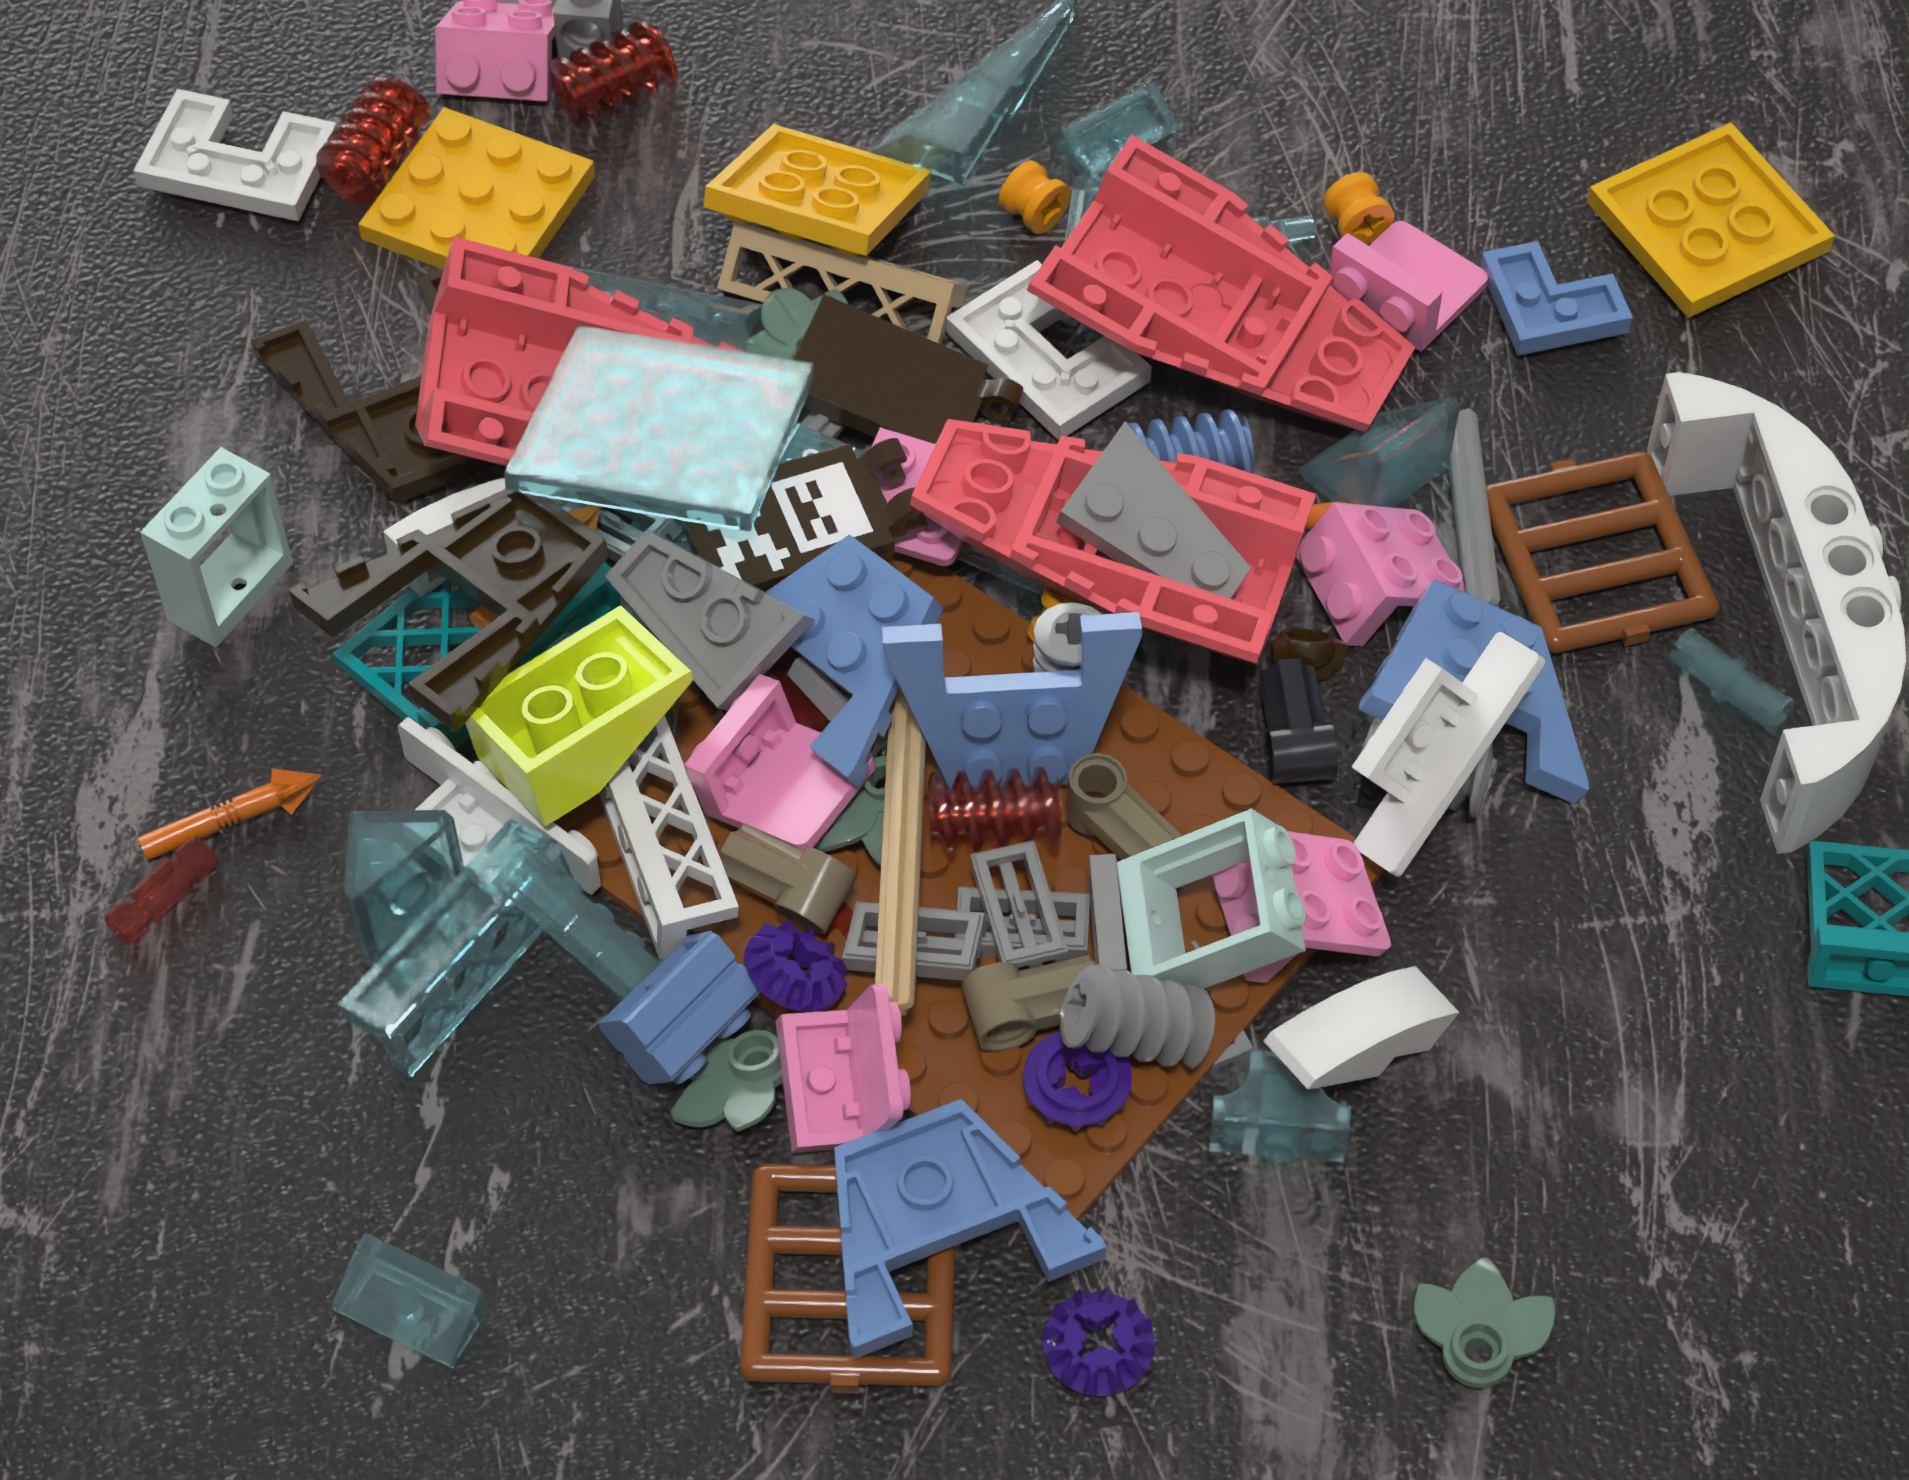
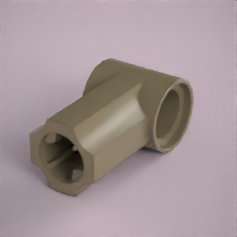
M1102 753L1087 754L1077 759L1071 766L1065 802L1066 819L1080 833L1098 837L1120 860L1182 836L1127 784L1126 770L1112 756ZM1097 791L1102 792L1106 797L1094 798L1085 793Z
M743 824L737 831L731 832L720 850V859L729 882L773 902L774 907L785 916L808 929L813 927L815 932L821 934L827 932L857 878V874L852 869L822 851L811 847H805L804 851H801L746 824Z
M1087 955L1021 971L1012 963L1000 962L979 967L969 973L962 982V989L981 1048L995 1052L1010 1050L1028 1042L1035 1036L1037 1030L1060 1025L1062 1005L1070 984L1080 971L1089 965H1096L1095 961H1092L1090 956Z

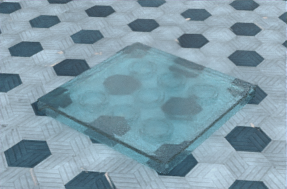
M578 325L504 472L505 490L751 531L813 382V363Z

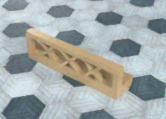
M734 222L717 289L764 302L772 292L768 290L769 288L778 283L781 288H793L788 277L809 266L818 269L829 291L837 289L842 294L861 282L871 284L884 306L872 313V315L879 318L888 315L893 324L906 330L907 328L897 311L898 308L915 298L936 303L928 337H922L942 345L946 331V317L950 315L952 307H962L968 285L870 256L839 254L830 245L807 238H786L780 235L777 229L753 222ZM747 248L763 253L774 276L757 286L736 281L744 249ZM777 257L795 263L783 270ZM831 273L850 279L837 285ZM886 289L905 295L892 302Z

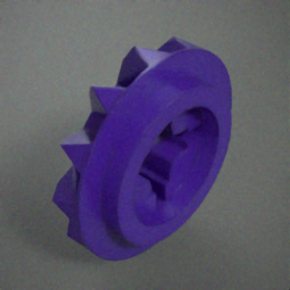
M789 920L779 927L765 923L757 934L751 937L745 948L744 964L754 985L769 999L788 1009L800 1012L826 1010L839 1000L847 986L846 981L843 979L847 967L842 959L834 956L835 943L820 942L814 937L813 927L805 932H801ZM792 956L796 958V961L787 960V958ZM800 966L809 967L806 973L800 970Z
M1057 1031L1043 1038L1031 1050L1024 1065L1023 1082L1029 1106H1035L1044 1115L1048 1125L1057 1121L1068 1124L1077 1132L1083 1125L1098 1123L1103 1127L1108 1118L1117 1110H1124L1132 1085V1071L1127 1057H1115L1109 1048L1105 1052L1094 1053L1086 1047V1044L1081 1048H1068L1062 1041L1060 1031ZM1065 1062L1070 1070H1075L1076 1074L1080 1077L1092 1075L1089 1079L1088 1089L1090 1097H1086L1084 1093L1080 1094L1079 1090L1074 1086L1062 1088L1066 1084Z
M1108 1286L1101 1292L1085 1293L1078 1289L1074 1296L1063 1304H1055L1052 1314L1045 1328H1043V1353L1049 1369L1062 1384L1081 1394L1110 1396L1126 1391L1143 1378L1153 1360L1155 1341L1152 1319L1146 1318L1139 1309L1135 1298L1127 1300L1115 1295ZM1114 1323L1111 1344L1117 1351L1114 1349L1109 1350L1100 1345L1093 1352L1088 1351L1083 1357L1087 1334L1081 1327L1084 1329L1089 1328L1098 1333L1105 1326L1109 1328Z

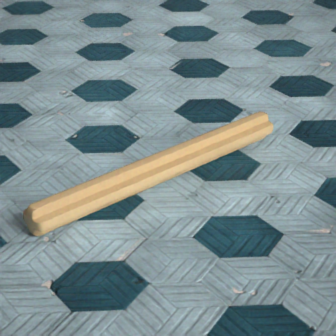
M899 687L889 709L893 718L888 727L875 984H885L887 986L889 1001H895L899 1006L901 1016L907 1014L908 1009L912 1008L915 1000L926 739L901 687Z

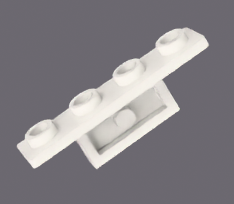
M1498 632L1494 635L1463 682L1425 658L1352 765L1353 769L1388 792L1354 841L1359 852L1394 876L1398 877L1403 874L1544 667L1545 659L1508 635Z
M406 717L398 725L405 758L441 785L403 821L406 834L499 904H502L544 862H547L591 895L601 886L597 861L598 853L585 836L575 830L567 833L553 822L545 827L502 785V782L481 761H475L472 764L455 751L450 740L434 727L424 729L409 717Z

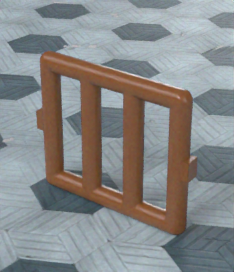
M1636 452L1576 465L1574 459L1571 458L1550 463L1549 471L1486 486L1492 529L1533 624L1542 628L1549 653L1556 654L1619 639L1622 640L1624 647L1648 642L1650 632L1711 619L1719 612V602L1649 454ZM1630 478L1635 479L1645 501L1639 504L1521 530L1509 506ZM1652 525H1656L1667 549L1542 578L1530 552ZM1678 573L1689 597L1688 599L1563 627L1551 603L1552 600Z
M761 1164L756 1167L752 1174L740 1359V1372L742 1376L751 1382L830 1384L831 1393L859 1394V1384L942 1386L946 1384L951 1377L955 1246L927 1256L926 1293L898 1292L911 1321H925L924 1357L861 1356L854 1359L853 1356L769 1354L771 1317L847 1319L845 1291L773 1289L775 1254L842 1255L840 1227L777 1226L779 1191L837 1193L835 1165Z

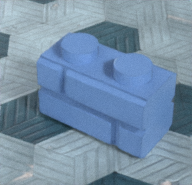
M712 931L688 935L598 1023L602 1033L617 1051L625 1055L624 1059L641 1080L648 1084L672 1081L675 1084L686 1081L705 1064L707 1058L701 1051L716 1036L724 1039L735 1033L751 1016L746 1006L761 991L754 985L744 966L735 961L736 956L723 940Z

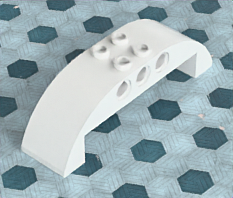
M1683 372L1668 373L1664 377L1647 452L1652 457L1669 496L1733 488L1813 725L1783 730L1760 799L1777 854L1793 852L1809 843L1810 840L1816 839L1843 816L1862 791L1874 764L1901 691L1906 664L1905 633L1900 614V587L1894 576L1887 575L1882 561L1883 543L1880 531L1875 525L1870 526L1862 502L1850 477L1833 452L1807 426L1779 406L1745 389L1708 377Z

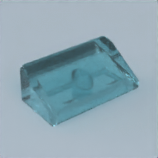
M1153 79L1063 126L1050 137V140L1066 160L1087 180L1109 168L1131 134L1152 145L1178 131L1180 127Z
M366 1233L362 1236L354 1250L331 1305L334 1311L450 1368H453L488 1312L484 1293L477 1286Z

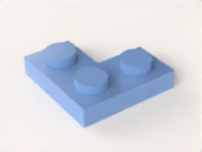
M1538 241L1482 252L1480 268L1485 270L1488 275V288L1517 355L1630 333L1633 316L1614 274L1557 285Z

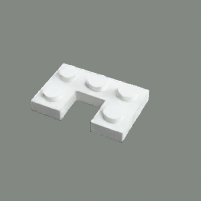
M177 89L134 169L137 186L299 221L339 140L337 123L283 111L263 152L253 151L220 143L234 116L230 100Z
M1036 260L946 317V333L973 359L987 364L986 371L994 379L1007 378L1022 385L1024 389L1018 402L1051 434L1060 440L1061 436L1069 435L1151 382L1152 366L1138 353L1130 351L1106 336L1067 360L1039 333L1067 314L1026 291L1029 283L1042 266Z

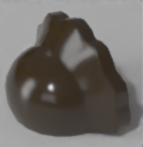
M1306 628L1285 629L1280 632L1278 638L1270 643L1271 664L1275 665L1278 660L1300 658L1304 664L1315 667L1318 680H1327L1334 671L1343 666L1348 646L1342 640L1335 639L1332 635L1323 631Z

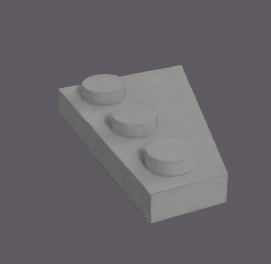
M1126 422L1123 423L1064 505L1056 523L1118 563L1229 599L1234 597L1251 570L1250 565Z
M647 530L605 575L661 643L691 670L693 680L715 706L729 711L735 699L745 692L759 674L764 675L815 621L814 618L668 539Z

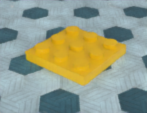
M443 107L359 222L361 239L440 269H444L449 247L454 236L539 259L595 178L594 161Z
M1728 123L1590 186L1587 203L1688 318L1831 251L1835 237L1829 228L1732 123Z
M773 124L706 185L703 207L723 213L725 218L733 222H753L777 229V232L786 238H807L830 245L839 254L867 256L929 191L931 170Z

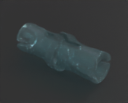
M1694 628L1688 629L1675 643V646L1681 650L1678 652L1673 649L1669 654L1668 659L1671 663L1677 664L1711 689L1710 696L1720 704H1723L1725 700L1730 702L1763 726L1764 730L1768 733L1774 732L1787 718L1788 715L1782 711L1785 709L1789 712L1794 706V699L1785 696L1751 671L1752 664L1742 656L1735 659L1700 635Z

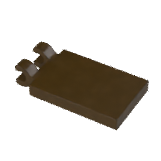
M824 294L781 381L777 395L875 438L879 429L884 428L936 444L948 419L973 422L976 414L980 413L993 423L1008 426L1024 387L1016 381L1007 378L984 379L988 367L987 364ZM980 422V424L992 425L989 423Z

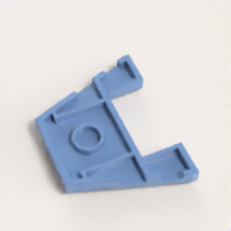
M849 534L770 588L766 593L815 619L790 648L852 696L809 747L822 760L858 788L864 781L870 768L865 760L876 737L884 738L892 721L893 715L889 712V709L900 687L883 652L882 627L936 624L943 607L933 596Z
M1434 579L1418 598L1396 637L1397 642L1392 651L1382 662L1375 674L1377 676L1375 681L1362 697L1359 703V710L1384 720L1425 658L1463 682L1494 635L1502 632L1545 659L1544 667L1506 721L1507 724L1527 733L1525 783L1575 804L1589 791V782L1542 628L1520 616L1513 615L1467 592L1460 591Z
M1139 612L1080 616V669L944 677L941 624L882 627L883 652L950 791L1067 785L1071 766L1077 759L1093 753L1142 637Z
M962 1099L896 1123L890 1130L876 1131L834 1147L849 1344L854 1359L913 1336V1324L889 1274V1271L1014 1222L1020 1223L1048 1282L1106 1259V1245L1102 1237L1091 1227L1087 1230L1067 1210V1203L1050 1186L1044 1188L1020 1164V1156Z

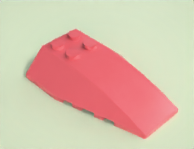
M1131 134L1107 169L1090 207L1061 248L1055 245L1029 283L1026 291L1130 351L1195 374L1248 397L1304 416L1366 432L1413 353L1415 346L1360 299L1354 297L1348 301L1330 285L1333 277L1316 262L1310 267L1286 248L1289 239L1270 224L1264 229L1245 213L1249 205L1235 193Z
M453 237L427 331L415 423L424 446L529 472L570 467L577 476L727 480L756 471L789 436L791 401L777 395L786 372L723 341L716 347L694 336V327L674 317L667 323L638 309L640 301L617 290L614 296L597 289L587 284L590 276L571 267ZM745 400L736 417L734 418L733 422L731 423L730 427L728 428L727 432L725 433L724 437L722 438L721 442L718 444L717 442L719 441L720 437L722 436L723 432L725 431L726 427L728 426L729 422L731 421L741 402ZM696 402H703L706 407L711 406L715 409V415L707 418L703 414H696L692 411V405ZM698 405L696 409L700 411L702 406ZM706 410V413L710 414L711 410ZM752 422L764 437L767 436L770 429L774 431L766 445L750 427Z
M953 419L947 420L913 491L910 501L912 507L964 542L1012 570L1080 604L1091 606L1104 614L1139 612L1142 629L1252 665H1259L1314 504L1315 493L1199 456L1177 453L1175 462L1159 460L1250 565L1251 570L1234 597L1229 599L1118 563L1056 523L1064 505L1103 453V451L1085 449V439L1061 436L1058 444L1031 441L1030 431Z

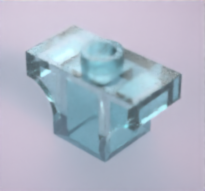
M1250 1050L1247 1079L1243 1085L1232 1093L1213 1097L1209 1151L1259 1155L1262 1159L1275 1163L1290 1162L1296 1158L1344 1162L1350 1134L1351 1106L1333 1101L1324 1093L1321 1087L1308 1090L1274 1052Z

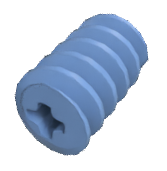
M1232 410L1222 411L1217 426L1210 414L1199 413L1196 417L1194 429H1192L1186 417L1176 416L1172 421L1170 434L1162 420L1152 419L1148 424L1146 438L1138 423H1127L1158 460L1175 462L1177 453L1199 456L1254 474V450L1246 416H1243L1240 423L1237 415Z

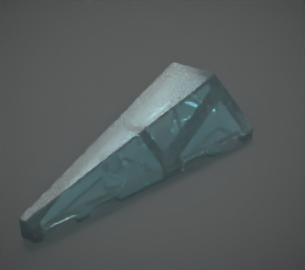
M1078 0L1055 1L866 151L931 170V174L963 184L1001 120L1011 121L1077 13Z

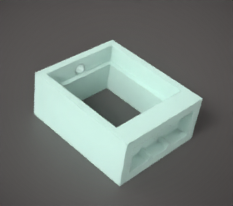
M222 447L216 451L140 532L167 620L215 648L293 564L271 474ZM220 509L225 510L224 514L215 516ZM230 525L232 533L200 566L198 558ZM236 584H246V587L242 590L233 589Z
M1249 809L1118 861L1117 871L1131 973L1134 975H1151L1157 980H1175L1181 985L1194 984L1205 989L1306 951L1302 925L1306 920L1304 904L1295 888L1292 864L1296 859V851L1286 829L1255 810ZM1250 860L1260 925L1185 953L1176 888Z

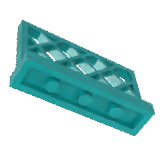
M606 563L602 564L509 673L621 605L619 592L605 577L611 567ZM448 579L422 597L411 588L333 652L334 662L401 719L404 720L406 717H409L424 729L428 727L438 729L450 740L456 749L470 737L466 724L454 733L425 709H418L404 697V682L412 681L432 666H405L406 646L441 645L440 659L450 653V644H462L480 631L476 627L451 628V608L479 607L481 604L464 591L452 592V582ZM442 608V628L407 629V618L418 609ZM396 646L395 667L369 668L359 660L372 647ZM388 683H395V688L390 686Z
M1810 840L1806 852L1811 954L1807 964L1808 987L1909 997V933L1898 932L1892 927L1906 916H1909V893L1889 878L1895 872L1909 873V850ZM1824 865L1848 867L1861 878L1847 888H1844L1824 872ZM1874 888L1896 906L1879 916L1862 903L1858 897ZM1843 909L1864 928L1828 925L1827 918Z

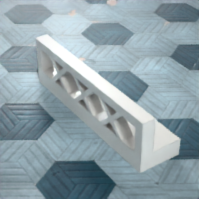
M665 715L652 729L655 739L646 753L635 749L600 793H598L660 961H663L687 937V930L736 918L739 911V905L689 776L684 768V763ZM660 752L663 757V760L657 758ZM629 764L636 766L633 773ZM647 772L673 783L675 790L666 804L640 793L638 786ZM679 804H681L683 812L677 810ZM649 815L656 818L653 824L651 823ZM667 823L693 835L695 842L685 857L660 846L658 837ZM700 856L704 865L696 862ZM669 868L676 870L673 877L671 876ZM689 876L713 887L717 900L684 908L678 890L686 877Z

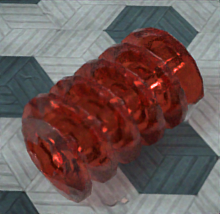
M642 20L631 23L627 31L619 29L611 32L608 41L602 38L592 41L589 50L582 47L573 50L569 60L564 57L552 60L549 67V76L553 90L565 113L573 123L579 122L578 110L583 109L592 120L600 119L599 100H603L611 111L620 109L618 95L620 90L631 102L639 100L640 92L637 84L639 81L651 93L658 91V72H661L670 84L677 82L679 78L677 66L668 41L654 24H648Z
M375 77L368 80L360 91V95L355 98L349 107V111L344 114L338 126L334 128L327 138V142L322 145L316 154V166L326 184L340 197L352 203L367 204L373 202L378 195L377 189L383 188L388 181V173L394 172L399 165V157H403L410 149V142L415 141L421 132V126L426 125L431 118V107L426 98L412 86L391 77Z
M1043 766L1034 768L1029 786H1025L1018 768L1008 769L1003 787H999L991 769L982 770L977 788L972 787L965 770L957 771L950 790L946 789L939 772L930 773L928 779V811L931 848L935 836L941 835L947 852L956 853L961 835L967 834L974 852H982L987 833L994 834L997 844L1001 848L1010 845L1013 832L1019 831L1023 842L1034 840L1036 844L1040 830L1046 831L1053 848H1060L1062 841V819L1059 779L1057 776L1055 784H1051Z

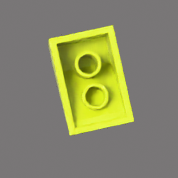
M620 605L506 675L465 724L478 759L546 827L600 793L693 681V676L690 669Z

